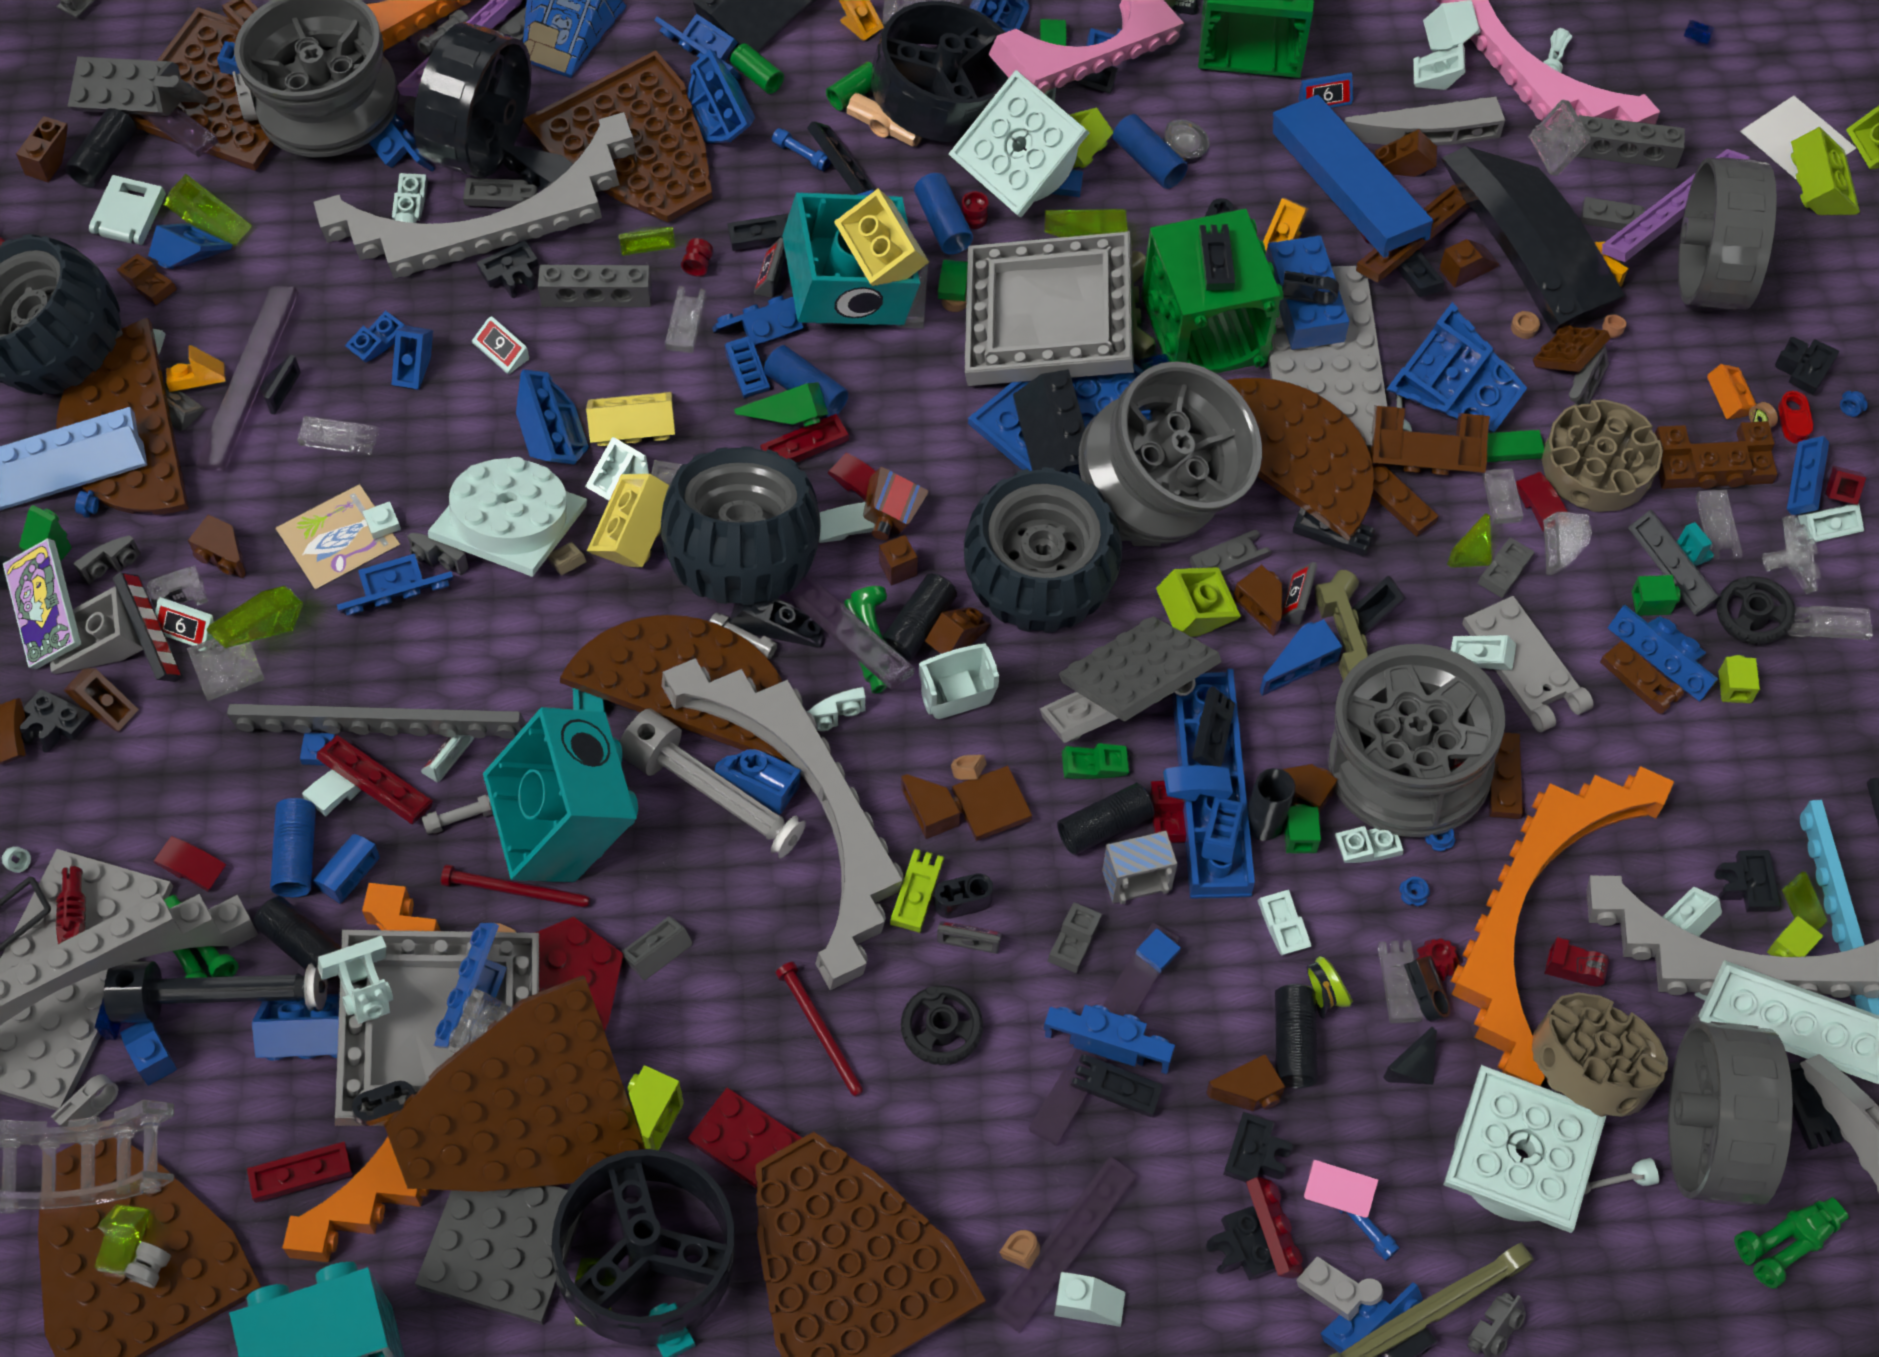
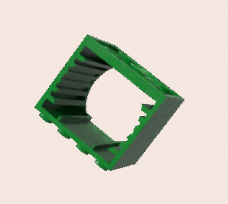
M1203 0L1198 69L1300 78L1313 15L1314 0Z
M1247 209L1150 228L1141 298L1165 363H1191L1209 369L1214 373L1250 366L1259 368V365L1262 367L1267 363L1269 352L1273 348L1272 337L1276 334L1275 323L1276 318L1280 315L1279 303L1283 300V291L1281 285L1276 284L1273 265L1266 259L1264 242L1258 239L1255 220L1250 219ZM1222 224H1228L1235 288L1234 290L1206 291L1199 225H1206V232L1210 234V225H1217L1218 233H1221Z

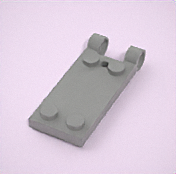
M1514 596L1464 618L1462 624L1470 636L1508 635L1516 643L1512 670L1495 669V671L1538 732H1543L1556 725L1555 715L1547 704L1562 697L1566 699L1570 709L1577 715L1593 708V699L1590 693L1585 688L1579 687ZM1548 687L1550 691H1545L1543 688Z
M1195 679L1174 692L1180 696L1190 694L1195 687ZM1074 692L1039 708L1043 719L1063 743L1077 740L1083 734L1118 719V717L1078 692Z

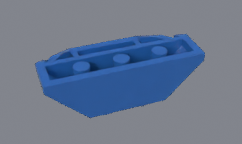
M973 0L969 8L979 11L992 19L1006 33L1014 29L1020 30L1030 7L1028 0Z
M710 49L691 65L690 74L692 76L689 82L687 97L689 102H691L693 114L706 143L731 142L750 127L756 117L738 81Z
M523 369L520 374L516 415L530 457L549 462L575 464L589 449L575 404L558 385L552 382L553 378L548 372Z

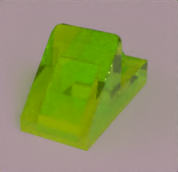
M116 1204L99 1223V1229L105 1235L95 1264V1268L98 1271L124 1275L127 1265L134 1262L137 1256L135 1251L142 1240L150 1214L149 1209Z

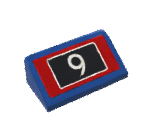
M1352 73L1302 80L1298 96L1299 102L1319 95L1330 108L1351 105L1353 101Z

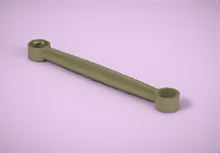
M1521 1242L1508 1249L1494 1262L1433 1294L1374 1330L1343 1352H1336L1328 1357H1376L1423 1331L1432 1322L1443 1319L1505 1277L1508 1279L1528 1267L1534 1261V1258Z

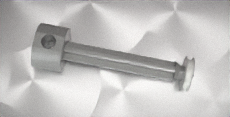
M645 709L636 716L620 739L623 759L648 776L654 775L664 766L766 836L767 840L775 839L771 846V853L778 852L779 859L784 858L794 848L805 829V821L798 822V816L796 815L785 824L783 817H779L677 747L682 736V730L653 709Z

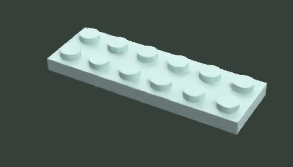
M1723 961L1698 1015L1700 1021L1707 1023L1714 1021L1758 1026V1028L1773 1029L1779 1035L1785 1051L1806 1059L1820 1054L1840 1071L1879 1084V1015L1737 964Z

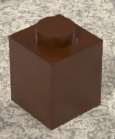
M906 535L879 545V564L891 586L917 576L918 557Z

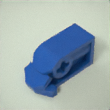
M756 749L745 750L737 755L726 756L716 763L714 771L778 815H781L799 789L801 774L800 769Z

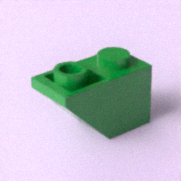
M34 505L29 508L19 547L24 552L47 538L54 540L61 562L72 547L67 539V532L61 528L58 522L60 519L53 511L47 508L42 510Z

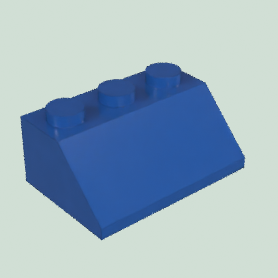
M327 994L325 1006L321 1011L317 1007L309 1011L305 1004V998L299 1002L296 1000L262 1001L252 1020L255 1058H266L271 1061L290 1056H298L300 1059H311L317 1055H330L337 1058L340 994Z

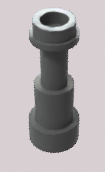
M457 10L449 16L448 21L438 27L437 32L430 37H421L417 42L418 48L425 55L432 53L435 48L434 46H436L448 29L457 23L467 22L470 20L469 17L462 10Z

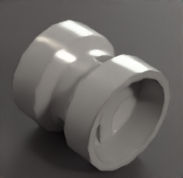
M140 1242L135 1251L137 1256L134 1262L127 1265L124 1275L139 1284L155 1288L159 1280L158 1273L162 1267L167 1266L171 1255L152 1244Z

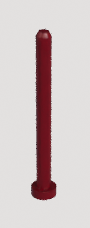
M445 864L441 875L442 886L450 887L452 883L583 908L588 907L590 898L586 895L455 871L454 865Z
M788 962L782 965L776 971L778 979L786 981L850 1093L855 1097L861 1095L863 1088L797 977L796 973L799 969L795 962Z

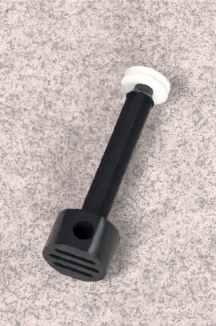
M134 961L109 968L104 985L105 1009L109 1020L113 1023L156 1021L160 1015L162 1004L290 1000L299 1002L305 998V1004L309 1011H312L314 1007L321 1011L325 1006L327 998V979L322 980L318 965L315 968L312 963L308 964L304 977L297 973L296 975L162 979L161 970L155 961Z

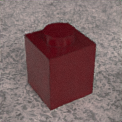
M1833 466L1825 493L1831 499L1858 505L1866 477L1862 472Z

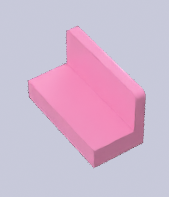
M1313 1160L1304 1198L1366 1218L1370 1212L1378 1179Z

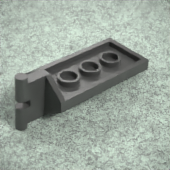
M77 56L68 107L74 111L105 112L108 108H116L126 114L169 116L180 102H197L203 105L207 103L208 97L181 79L178 65L171 61Z

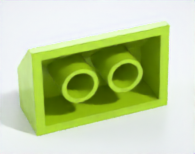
M1821 127L1791 141L1793 148L1791 158L1797 166L1798 173L1795 176L1797 182L1802 187L1803 193L1800 194V198L1806 208L1810 207L1817 215H1856L1860 213L1845 150Z

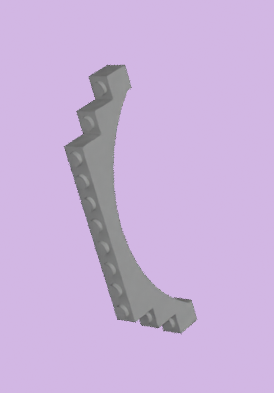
M624 112L599 119L600 127L580 158L555 182L533 197L511 208L476 219L442 224L396 221L359 210L342 201L340 194L313 203L320 228L327 243L351 236L360 261L385 254L393 278L406 277L415 272L433 269L453 261H461L473 255L484 254L504 246H512L524 240L539 238L548 233L563 231L569 227L590 223L602 218L595 192L608 190L619 185L612 160L636 153L633 137Z
M696 658L663 671L661 686L675 710L685 707L728 720L750 731L771 745L794 767L801 770V775L818 797L831 824L841 866V900L838 920L826 949L818 952L815 964L829 990L862 976L868 959L863 947L857 944L881 934L886 917L882 907L877 902L899 892L903 881V873L896 862L893 863L888 856L889 851L882 837L878 838L871 816L868 812H863L856 790L853 787H849L845 781V773L841 764L834 762L830 755L829 743L818 734L814 717L811 713H806L803 708V701L799 691L796 688L793 689L788 680L757 692L753 680L750 677L746 678L742 669L711 682L708 671L705 667H700Z
M1590 875L1586 889L1589 923H1598L1603 926L1621 923L1623 957H1632L1636 960H1646L1655 957L1658 992H1668L1671 995L1700 992L1702 995L1708 996L1725 960L1818 994H1831V996L1836 998H1843L1849 995L1879 998V940L1848 951L1822 956L1781 957L1735 950L1700 938L1664 919L1641 902L1622 883V876Z
M159 893L0 973V1025L56 991L109 968L139 958L185 948L228 946L231 949L257 936L258 933L238 895L208 909L200 894L169 909Z

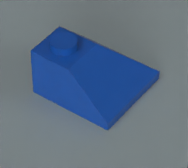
M189 223L156 225L148 256L158 260L160 266L174 269L175 266L188 265L230 250L233 244Z

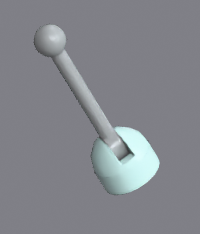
M1652 1158L1640 1160L1634 1164L1631 1173L1595 1182H1587L1584 1194H1588L1594 1188L1632 1179L1642 1186L1658 1184L1659 1175L1657 1167Z

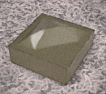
M572 542L551 552L548 556L550 564L561 576L586 563L584 554Z

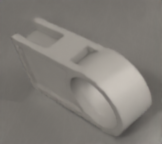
M232 72L244 121L258 120L254 108L253 93L245 85L241 74Z
M104 1074L94 1076L51 1117L74 1139L102 1111L112 1104L117 1097L118 1087ZM104 1088V1090H103L97 1097H95V1095H96L101 1089Z

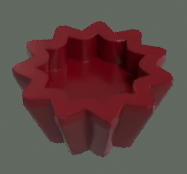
M1443 938L1427 940L1424 946L1417 949L1419 957L1416 959L1431 955L1441 981H1445L1447 975L1453 976L1455 968L1460 965L1457 957L1459 952L1456 947L1451 946V942L1444 941Z

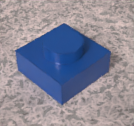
M304 733L300 754L301 764L326 766L316 759L317 752L331 741L335 734Z

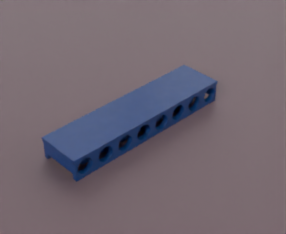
M1319 95L1273 112V134L1383 258L1388 257L1389 251L1420 238H1423L1425 241L1430 239L1433 219Z
M1227 669V672L1201 674L1195 678V687L1188 695L1180 696L1175 692L1172 693L1178 767L1201 765L1192 756L1208 689L1216 687L1220 693L1227 696V699L1229 698L1235 702L1222 767L1229 769L1233 793L1227 800L1245 803L1231 863L1207 859L1201 855L1215 797L1200 794L1195 801L1184 800L1185 848L1190 899L1252 897L1255 884L1233 669ZM1218 811V814L1227 815L1231 817L1236 816L1233 814Z

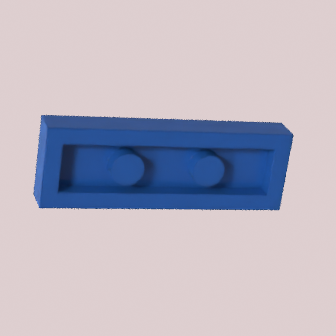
M1825 436L1798 442L1787 510L1792 516L1819 510L1829 441Z

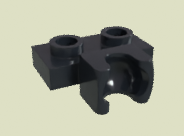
M525 240L476 262L478 270L491 288L503 282V286L511 298L517 297L515 287L519 284L526 285L530 290L535 289V279L530 269L539 266L538 259Z
M1790 337L1785 349L1781 351L1775 367L1791 375L1789 383L1814 395L1840 351L1816 339L1813 340L1809 347L1808 343L1795 337Z
M40 689L23 707L27 719L21 724L20 731L25 743H31L35 738L39 737L43 744V752H49L60 741V735L74 740L92 721L90 712Z
M1739 850L1736 854L1737 862H1724L1718 865L1714 874L1715 878L1729 882L1725 884L1723 891L1718 895L1720 900H1741L1743 897L1746 912L1777 911L1779 909L1780 901L1769 850Z
M1243 1112L1223 1175L1245 1183L1256 1178L1258 1173L1280 1180L1285 1174L1286 1166L1276 1161L1274 1157H1289L1293 1144L1275 1136L1270 1138L1274 1122Z
M1250 1206L1225 1215L1221 1219L1225 1231L1212 1236L1206 1244L1207 1251L1220 1250L1226 1255L1222 1265L1217 1267V1272L1224 1274L1238 1269L1242 1265L1249 1281L1275 1272L1276 1268L1254 1207Z

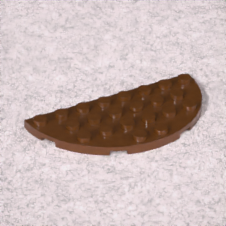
M145 318L122 328L123 335L115 339L116 344L112 352H109L102 361L101 367L84 378V381L79 385L71 386L64 390L58 408L56 429L131 407L135 412L138 436L144 443L147 466L85 484L81 487L85 492L89 490L94 491L93 496L98 497L99 502L116 510L135 514V512H152L154 515H162L187 510L189 506L153 327L150 320Z
M1236 378L1226 380L1246 401L1259 428L1262 443V459L1257 476L1344 539L1350 541L1365 519L1374 483L1370 453L1358 429L1335 405L1304 387L1267 378Z
M655 615L623 622L600 633L586 643L574 655L560 676L561 684L640 713L645 709L651 708L678 727L743 751L756 749L786 762V758L771 745L750 731L728 720L685 707L675 710L662 688L663 671L695 658L701 668H706L711 682L742 669L746 678L750 677L753 680L757 692L782 682L774 666L753 644L730 629L716 623L679 615Z

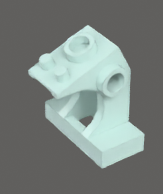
M382 935L318 957V970L322 980L336 975L339 976L346 996L342 997L344 1008L348 1016L354 1014L358 1024L390 1013L389 1002L393 1000L389 983L385 982V979L379 980L373 964L386 958V945ZM366 978L369 979L371 984L361 989H354L352 983Z

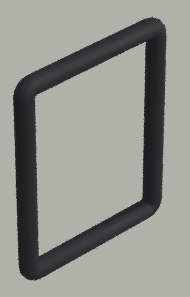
M34 877L26 878L0 899V907L27 885L31 884L44 910L0 944V952L51 911V906Z

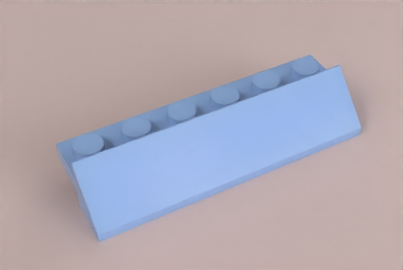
M127 407L0 446V511L147 466L144 443L138 436L135 412L131 407Z

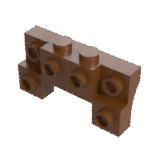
M1374 405L1371 432L1373 434L1371 448L1372 463L1404 465L1403 471L1421 472V467L1432 468V474L1449 475V470L1486 473L1490 416L1458 413L1456 436L1403 431L1405 408Z
M1769 421L1741 422L1736 431L1738 442L1690 444L1686 425L1658 426L1655 435L1657 440H1660L1663 450L1659 467L1661 488L1701 487L1707 489L1714 486L1738 487L1741 485L1773 484L1778 474L1772 455L1775 443Z

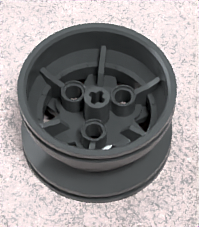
M271 0L253 12L239 30L234 46L237 67L245 85L254 94V108L263 132L270 141L281 149L307 157H328L344 154L372 141L383 132L393 119L399 103L398 84L390 63L383 56V38L376 16L362 0Z
M1167 362L1155 365L1141 373L1125 388L1118 399L1105 406L1089 422L1080 441L1079 470L1082 481L1088 485L1092 484L1103 495L1105 503L1107 502L1111 506L1121 532L1140 541L1168 544L1184 540L1206 525L1216 512L1229 507L1251 488L1261 466L1262 443L1259 428L1251 409L1231 384L1218 374L1199 365L1186 362ZM1150 410L1149 419H1146L1140 411Z

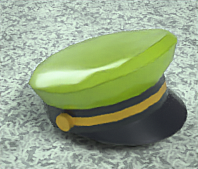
M1319 956L1314 963L1307 965V974L1316 992V1007L1322 1019L1325 1018L1327 1010L1331 1007L1351 1006L1353 1001L1340 976L1328 959Z

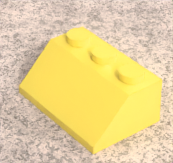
M876 189L834 221L872 286L908 279L929 263L895 204L880 189Z
M672 392L590 399L587 402L586 412L590 443L597 442V446H608L612 437L618 440L625 439V443L641 442L644 437H653V440L660 441L670 439V435H675Z
M621 474L587 551L627 567H643L650 558V549L655 538L661 533L662 508L669 485L652 474Z

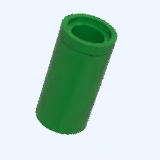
M743 43L733 51L730 58L731 64L767 94H772L780 88L784 81V73L751 46Z
M865 62L826 89L827 99L836 110L842 111L850 102V98L855 93L864 96L872 90V63Z

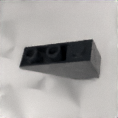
M507 144L501 145L502 162L505 167L510 171H515L529 185L533 184L541 191L555 182L573 165V163L559 154Z
M779 599L769 602L767 600L754 602L752 605L735 603L729 620L730 624L736 625L753 635L766 636L771 639L816 648L821 646L827 621Z

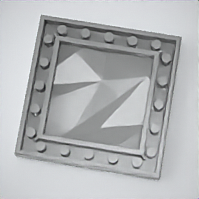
M1130 231L968 246L965 377L968 386L1032 381L1042 373L1069 369L1071 377L1134 372L1132 243Z
M342 930L341 949L382 935L386 945V958L373 964L379 980L385 979V982L389 983L393 1000L389 1002V1014L358 1024L354 1014L348 1016L342 1001V997L346 996L340 981L335 1126H363L358 1124L352 1117L353 1101L363 1092L401 1080L411 1084L416 1094L427 1083L428 1077L437 1067L469 1041L473 1042L485 1033L491 1023L495 1020L498 1022L512 1011V1006L517 1002L539 993V933L496 932L487 959L505 966L507 969L485 1028L480 1029L463 1022L453 1049H446L434 1046L436 1041L435 1031L439 1022L445 1017L448 1009L447 999L450 992L456 988L460 977L459 967L468 956L471 948L470 939L473 932ZM368 978L352 983L354 989H361L371 985ZM395 1091L394 1098L386 1101V1103L398 1100L400 1104H404L405 1097L408 1094L402 1095L400 1091ZM364 1102L359 1113L366 1112L367 1116L373 1115V1108L380 1106L381 1103L369 1106L367 1102ZM387 1120L370 1126H384L383 1124Z

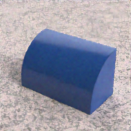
M352 834L312 880V886L341 904L380 859L375 844L362 836Z

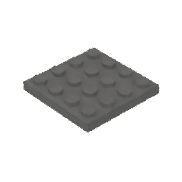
M1153 616L1142 620L1138 626L1128 632L1119 634L1116 639L1108 644L1094 649L1091 654L1083 659L1071 663L1068 668L1059 673L1063 684L1125 722L1222 661L1218 651Z
M552 1185L485 1192L451 1190L415 1286L418 1289L543 1325L557 1288L551 1251L552 1229L560 1202L568 1190ZM585 1208L579 1213L569 1229L563 1248L564 1266Z

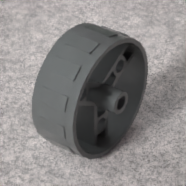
M1708 157L1699 165L1686 201L1679 243L1678 284L1681 299L1685 304L1704 308L1746 310L1756 300L1768 268L1775 231L1777 193L1775 175L1770 164L1747 159Z
M1696 1021L1690 1025L1684 1034L1673 1067L1668 1104L1670 1162L1675 1182L1684 1197L1704 1200L1707 1203L1761 1206L1768 1203L1775 1195L1784 1173L1790 1147L1793 1099L1789 1061L1785 1047L1779 1035L1773 1029L1758 1028V1026Z

